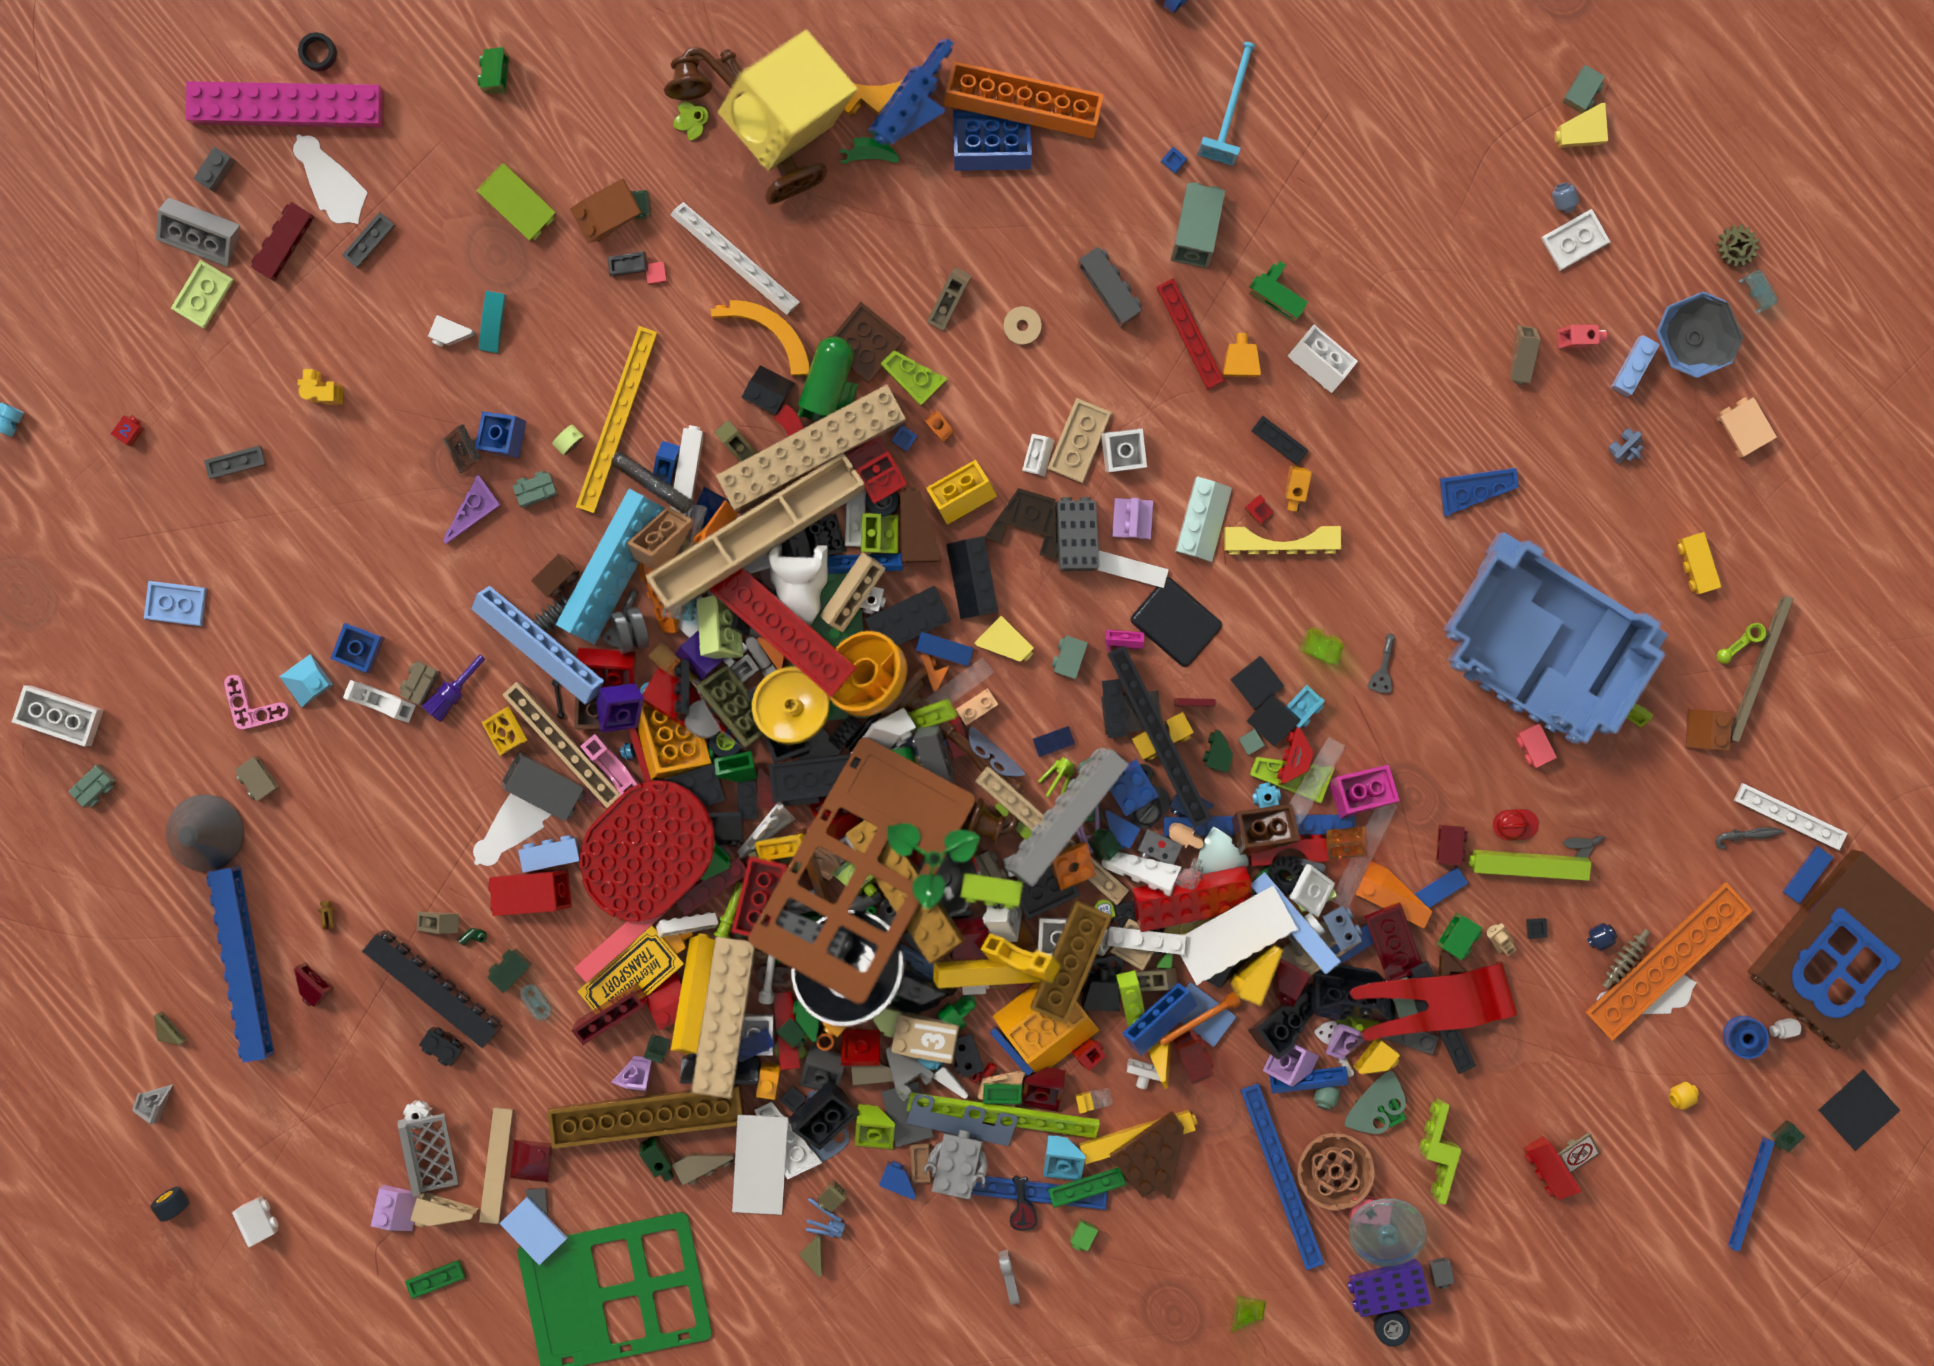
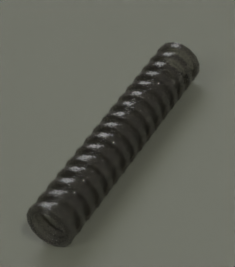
M619 451L613 456L611 460L613 467L634 479L635 482L648 489L654 495H657L658 498L666 501L667 504H671V507L680 511L681 514H685L691 509L692 499H688L682 492L665 483L664 480L651 473L645 467H642L641 464L633 461L628 455Z

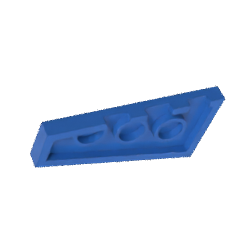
M1517 468L1439 478L1443 516L1446 517L1456 511H1461L1471 505L1481 503L1486 499L1518 488Z

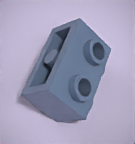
M1344 905L1323 915L1341 951L1362 941L1360 936L1363 933L1358 924L1354 926L1351 920L1354 916L1349 907L1345 909ZM1342 916L1343 919L1342 921H1337L1336 917ZM1351 933L1352 937L1346 938L1345 934Z

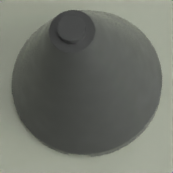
M196 795L182 801L172 811L166 826V840L172 855L182 865L196 871H212L226 866L239 853L244 840V825L239 812L227 800L215 795Z

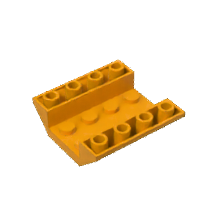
M1040 982L1034 983L993 1015L1003 1033L1035 1073L1046 1067H1053L1100 1031L1077 1001L1067 1024L1030 1009Z

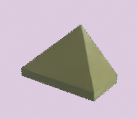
M159 1012L154 1016L158 1041L177 1045L187 1041L163 1012Z
M817 1234L799 1255L814 1273L820 1277L823 1273L821 1234Z

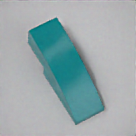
M485 292L479 350L493 353L499 352L507 295L503 293Z

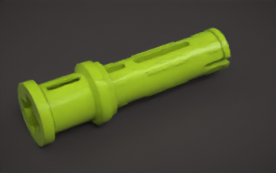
M736 882L724 915L720 917L721 922L717 932H714L715 936L730 939L729 935L733 927L743 886L740 882Z

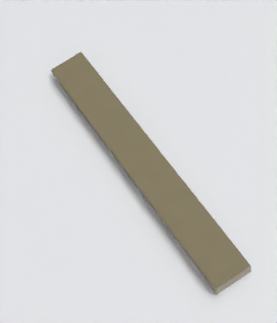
M1782 596L1779 600L1732 724L1730 741H1740L1793 598L1789 596Z

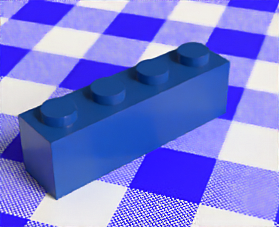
M1177 983L1122 1034L1129 1046L1142 1056L1198 1005L1191 992L1180 983Z

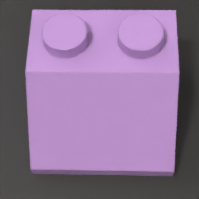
M387 1185L381 1186L377 1195L371 1227L390 1231H412L414 1222L410 1221L416 1199L419 1196L413 1197L410 1190Z

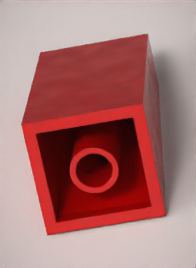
M568 869L502 875L489 878L488 890L491 895L490 909L493 916L550 912L572 907Z

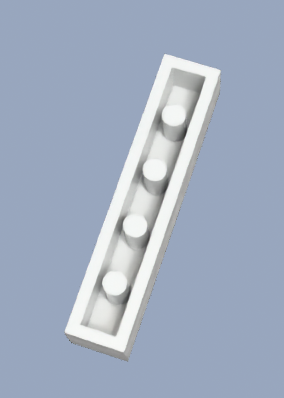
M708 912L704 915L696 914L692 917L684 916L680 919L661 920L656 928L660 938L714 929L718 925V920L715 913Z

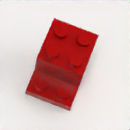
M880 436L846 455L854 470L864 482L865 489L874 504L908 485Z

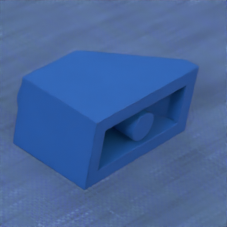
M662 441L655 458L652 484L670 488L678 463L680 446Z
M1106 809L1104 813L1111 838L1115 840L1114 845L1123 850L1125 847L1130 849L1141 828Z
M888 1161L879 1186L915 1200L916 1192L906 1168H903V1164L900 1162L892 1161L891 1163Z

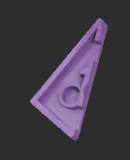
M480 475L475 477L470 491L465 496V500L456 513L451 527L446 532L443 540L445 544L451 542L501 506Z

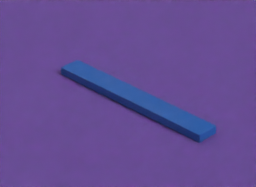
M1455 867L1416 892L1415 895L1430 908L1468 884L1460 869ZM1367 924L1360 928L1363 933L1360 936L1362 941L1338 957L1341 961L1338 965L1373 944ZM1337 944L1330 948L1335 955L1341 951Z
M986 1176L984 1188H982V1182L978 1181L972 1192V1195L1018 1199L1017 1186L1010 1178ZM1027 1181L1024 1185L1025 1198L1028 1201L1052 1204L1048 1189L1063 1184ZM1108 1192L1067 1205L1106 1210Z

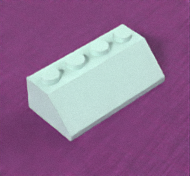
M1195 478L1175 552L1212 562L1232 491L1231 487L1208 479Z

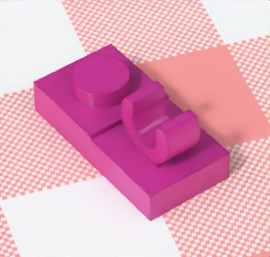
M1106 630L1105 645H1107V651H1110L1113 645L1118 648L1125 645V647L1130 649H1144V632Z

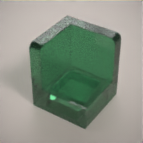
M652 1034L643 1058L662 1064L670 1044V1039Z

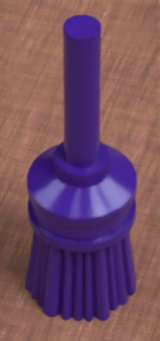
M479 654L456 681L453 680L452 683L444 681L443 685L437 689L438 692L425 702L422 707L436 720L442 722L451 707L456 705L459 699L463 698L461 693L462 685L484 662L485 658Z

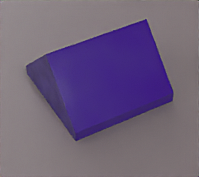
M699 630L684 642L675 653L680 660L689 659V670L701 682L725 659H712L701 656Z

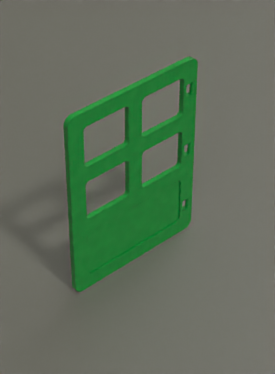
M676 1212L566 1235L568 1238L540 1265L521 1246L517 1250L540 1366H583L705 1341L711 1337L712 1329L689 1217L685 1212ZM676 1229L685 1269L679 1272L651 1277L648 1272L642 1235ZM625 1239L630 1254L634 1280L600 1287L591 1249L592 1245ZM687 1285L689 1287L696 1326L662 1333L653 1292ZM633 1295L638 1296L646 1336L612 1343L609 1337L603 1302ZM689 1332L690 1338L679 1340L678 1334ZM631 1344L632 1350L621 1352L620 1346ZM573 1356L574 1362L563 1364L562 1358Z

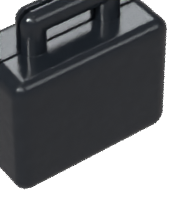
M1166 577L1164 588L1156 587L1130 619L1136 628L1144 632L1151 641L1182 667H1188L1222 628V622L1170 577Z

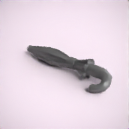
M1759 827L1743 832L1733 829L1732 832L1718 835L1715 843L1716 847L1725 850V844L1721 843L1724 840L1736 842L1742 838L1749 837L1764 839L1783 834L1784 831L1783 829Z

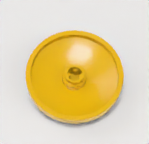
M797 667L781 668L767 675L758 685L752 700V713L759 729L770 739L784 744L800 743L817 734L825 724L830 709L828 694Z

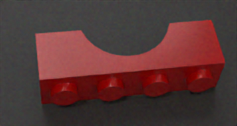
M1312 834L1311 838L1304 839L1303 835H1299V842L1249 854L1250 865H1271L1276 854L1288 848L1301 851L1306 860L1326 862L1329 861L1328 840L1326 837H1322V834Z

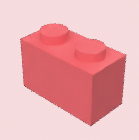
M1535 723L1516 733V742L1520 749H1524L1526 753L1524 758L1529 766L1532 765L1533 768H1537L1557 758L1540 723Z

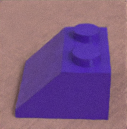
M636 684L599 689L597 710L601 732L638 727L644 697Z

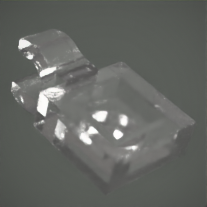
M1194 858L1191 868H1184L1176 878V885L1194 890L1202 880L1203 867H1200V864L1203 861Z

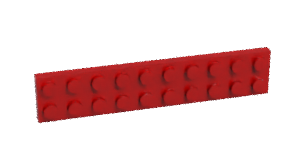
M744 568L709 588L716 597L831 698L857 669L855 665Z

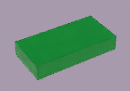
M983 1083L982 1102L983 1104H1021L1022 1084Z

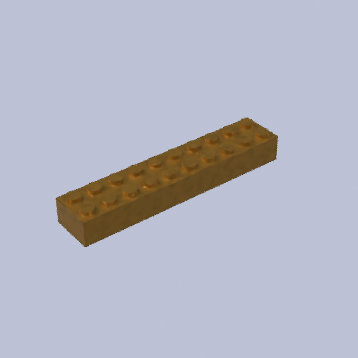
M734 1084L733 1096L731 1098L684 1090L550 1107L547 1110L551 1147L555 1149L737 1126L738 1115H744L741 1085Z

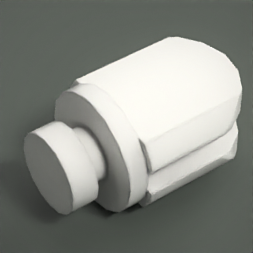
M1788 1018L1775 1022L1773 1026L1769 1027V1031L1772 1037L1777 1036L1779 1039H1786L1798 1036L1801 1032V1025L1797 1020Z

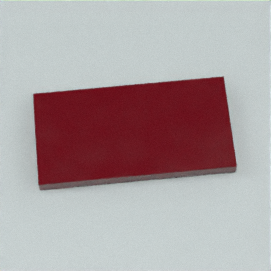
M1399 902L1365 915L1364 918L1387 981L1400 980L1412 975L1410 968L1421 964L1422 961L1401 903Z

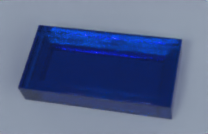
M1069 726L1033 738L1039 757L1075 744Z
M767 1028L741 1040L738 1057L740 1063L775 1046Z

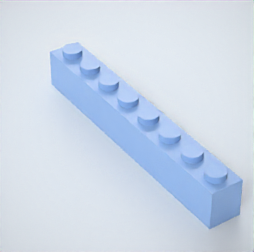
M491 586L477 593L471 609L584 704H587L598 695L604 680Z

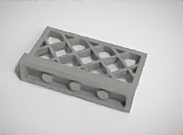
M439 1114L406 1121V1119L398 1120V1130L412 1196L416 1197L420 1196L421 1192L458 1185L445 1115ZM442 1121L439 1131L430 1127L433 1122ZM420 1125L424 1129L417 1135L412 1132L411 1126ZM427 1130L435 1134L430 1142L422 1138ZM438 1137L446 1141L442 1148L433 1144ZM419 1141L427 1145L423 1152L415 1149ZM430 1147L438 1151L434 1159L425 1155ZM442 1154L449 1157L446 1165L437 1161ZM422 1158L431 1162L426 1170L419 1166ZM434 1164L442 1168L438 1176L429 1172ZM447 1171L453 1175V1179L445 1181L441 1179V1176ZM426 1175L435 1179L432 1184L423 1186L422 1180Z

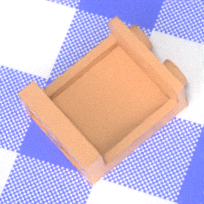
M1745 397L1737 401L1736 404L1738 406L1733 409L1730 406L1719 412L1721 416L1716 418L1717 421L1722 422L1737 450L1735 452L1738 458L1746 456L1777 437L1754 397L1750 399Z

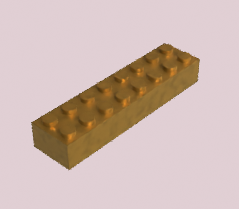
M864 820L847 832L846 836L856 851L864 853L873 839L877 827ZM886 842L877 859L878 863L914 881L921 871L911 855H898L893 851L889 842ZM873 876L898 914L907 897L906 893ZM940 900L929 909H925L919 903L906 926L929 963L937 962L966 942Z

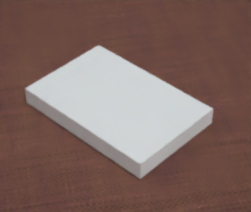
M1592 209L1541 237L1559 271L1610 243L1608 236Z

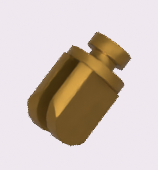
M331 900L320 901L322 908L317 909L321 915L322 930H327L325 912H328L330 929H335L333 916L335 907L330 906L332 904Z

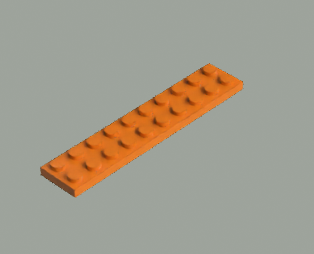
M1724 882L1644 956L1629 973L1627 972L1626 976L1621 978L1619 983H1615L1588 1008L1585 1013L1613 1041L1753 910L1727 882Z

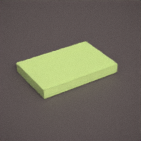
M200 259L170 309L205 329L233 284L234 279Z

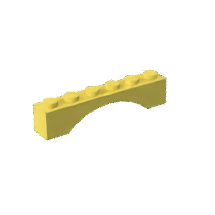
M1321 526L1312 534L1302 539L1288 542H1277L1261 538L1245 527L1224 528V551H1229V555H1239L1240 551H1248V554H1259V551H1267V554H1279L1278 551H1286V554H1298V550H1305V554H1317V550H1324V554H1336V550L1341 549V526Z

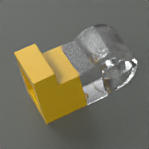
M1110 1088L1075 1094L1079 1113L1113 1105Z

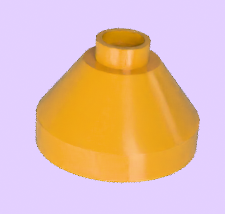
M866 631L848 637L835 648L855 665L857 669L833 698L829 696L834 704L851 715L869 716L882 711L897 698L903 688L907 672L905 656L897 644L881 633Z

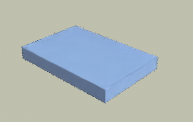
M148 581L144 619L203 626L207 588Z
M529 1196L500 1222V1225L539 1265L568 1238Z

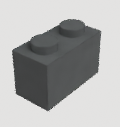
M213 147L193 179L216 193L236 161L216 147Z

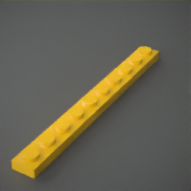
M641 326L638 327L576 505L577 508L594 514L596 512L658 334L656 331Z

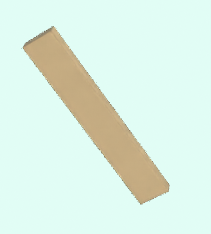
M493 1108L479 1222L499 1224L514 1109Z

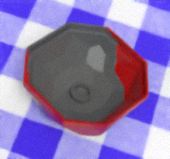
M913 848L910 855L921 871L926 863V856ZM948 852L935 874L941 876L945 882V890L940 901L950 917L967 911L970 902L965 901V897H961L965 873L981 875L974 855L965 862H957L951 859Z

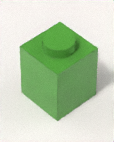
M1080 1219L1070 1238L1072 1247L1079 1251L1083 1249L1088 1251L1098 1232V1228Z

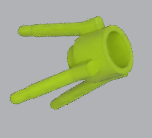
M1062 757L1060 761L1056 760L1054 765L1038 780L1039 783L1043 782L1057 768L1056 772L1059 774L1049 788L1046 797L1051 795L1061 777H1066L1067 775L1061 794L1066 792L1067 785L1074 773L1073 768L1075 764Z

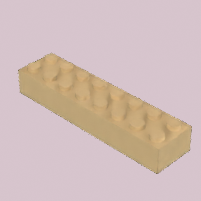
M716 937L692 1088L694 1093L727 1098L733 1096L756 949L748 941Z

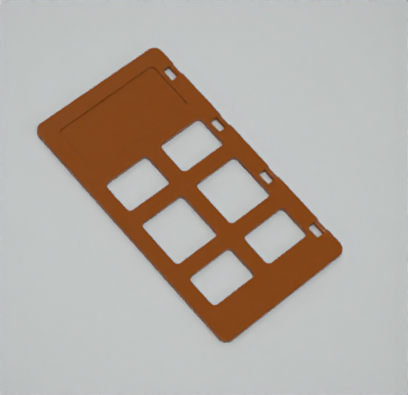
M866 737L861 738L748 938L749 943L853 1002L863 1003L920 903L912 891L913 881L877 861L888 841V826L901 823L912 824L917 827L920 833V841L916 844L917 847L927 853L930 851L942 853L948 849L944 844V838L951 831L961 829L975 804L974 796ZM855 757L861 760L856 769L850 767ZM840 808L877 827V831L864 853H860L827 835L826 831ZM826 809L832 812L827 822L821 819ZM818 847H822L856 867L836 904H831L798 885L801 875ZM796 862L802 864L797 874L791 872ZM925 863L920 874L929 876L931 866ZM940 865L935 867L932 876L936 874ZM869 875L875 876L907 895L887 932H882L849 913L852 903ZM789 898H793L827 917L826 923L813 944L776 925V920ZM766 915L773 917L768 927L761 925ZM840 926H844L878 945V950L865 972H861L827 953V948Z

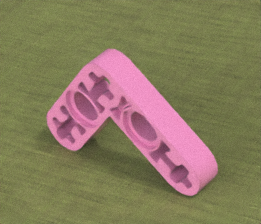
M230 675L225 679L224 686L233 721L237 728L248 729L283 720L290 715V707L283 702L251 709L243 679L238 675ZM233 678L235 681H238L236 690H241V694L232 695L231 692H235L234 686H230ZM238 696L244 700V704L240 708L234 705V699ZM279 706L285 708V712L282 713L283 716L281 714L272 715L271 711L279 710ZM246 709V712H242L243 717L248 718V721L245 722V726L243 723H239V720L242 719L241 713L237 714L236 711ZM261 710L267 713L265 721H260L257 718V714Z

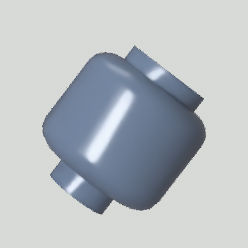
M1569 182L1555 186V190L1552 192L1556 209L1563 210L1564 213L1575 210V206L1580 202L1576 187L1570 185Z

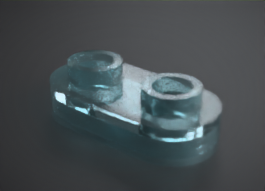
M534 984L524 986L520 993L522 1001L535 1019H546L551 1013V1006L541 990ZM529 990H532L534 992L533 997H530L528 995ZM539 1006H543L545 1008L544 1013L539 1012Z

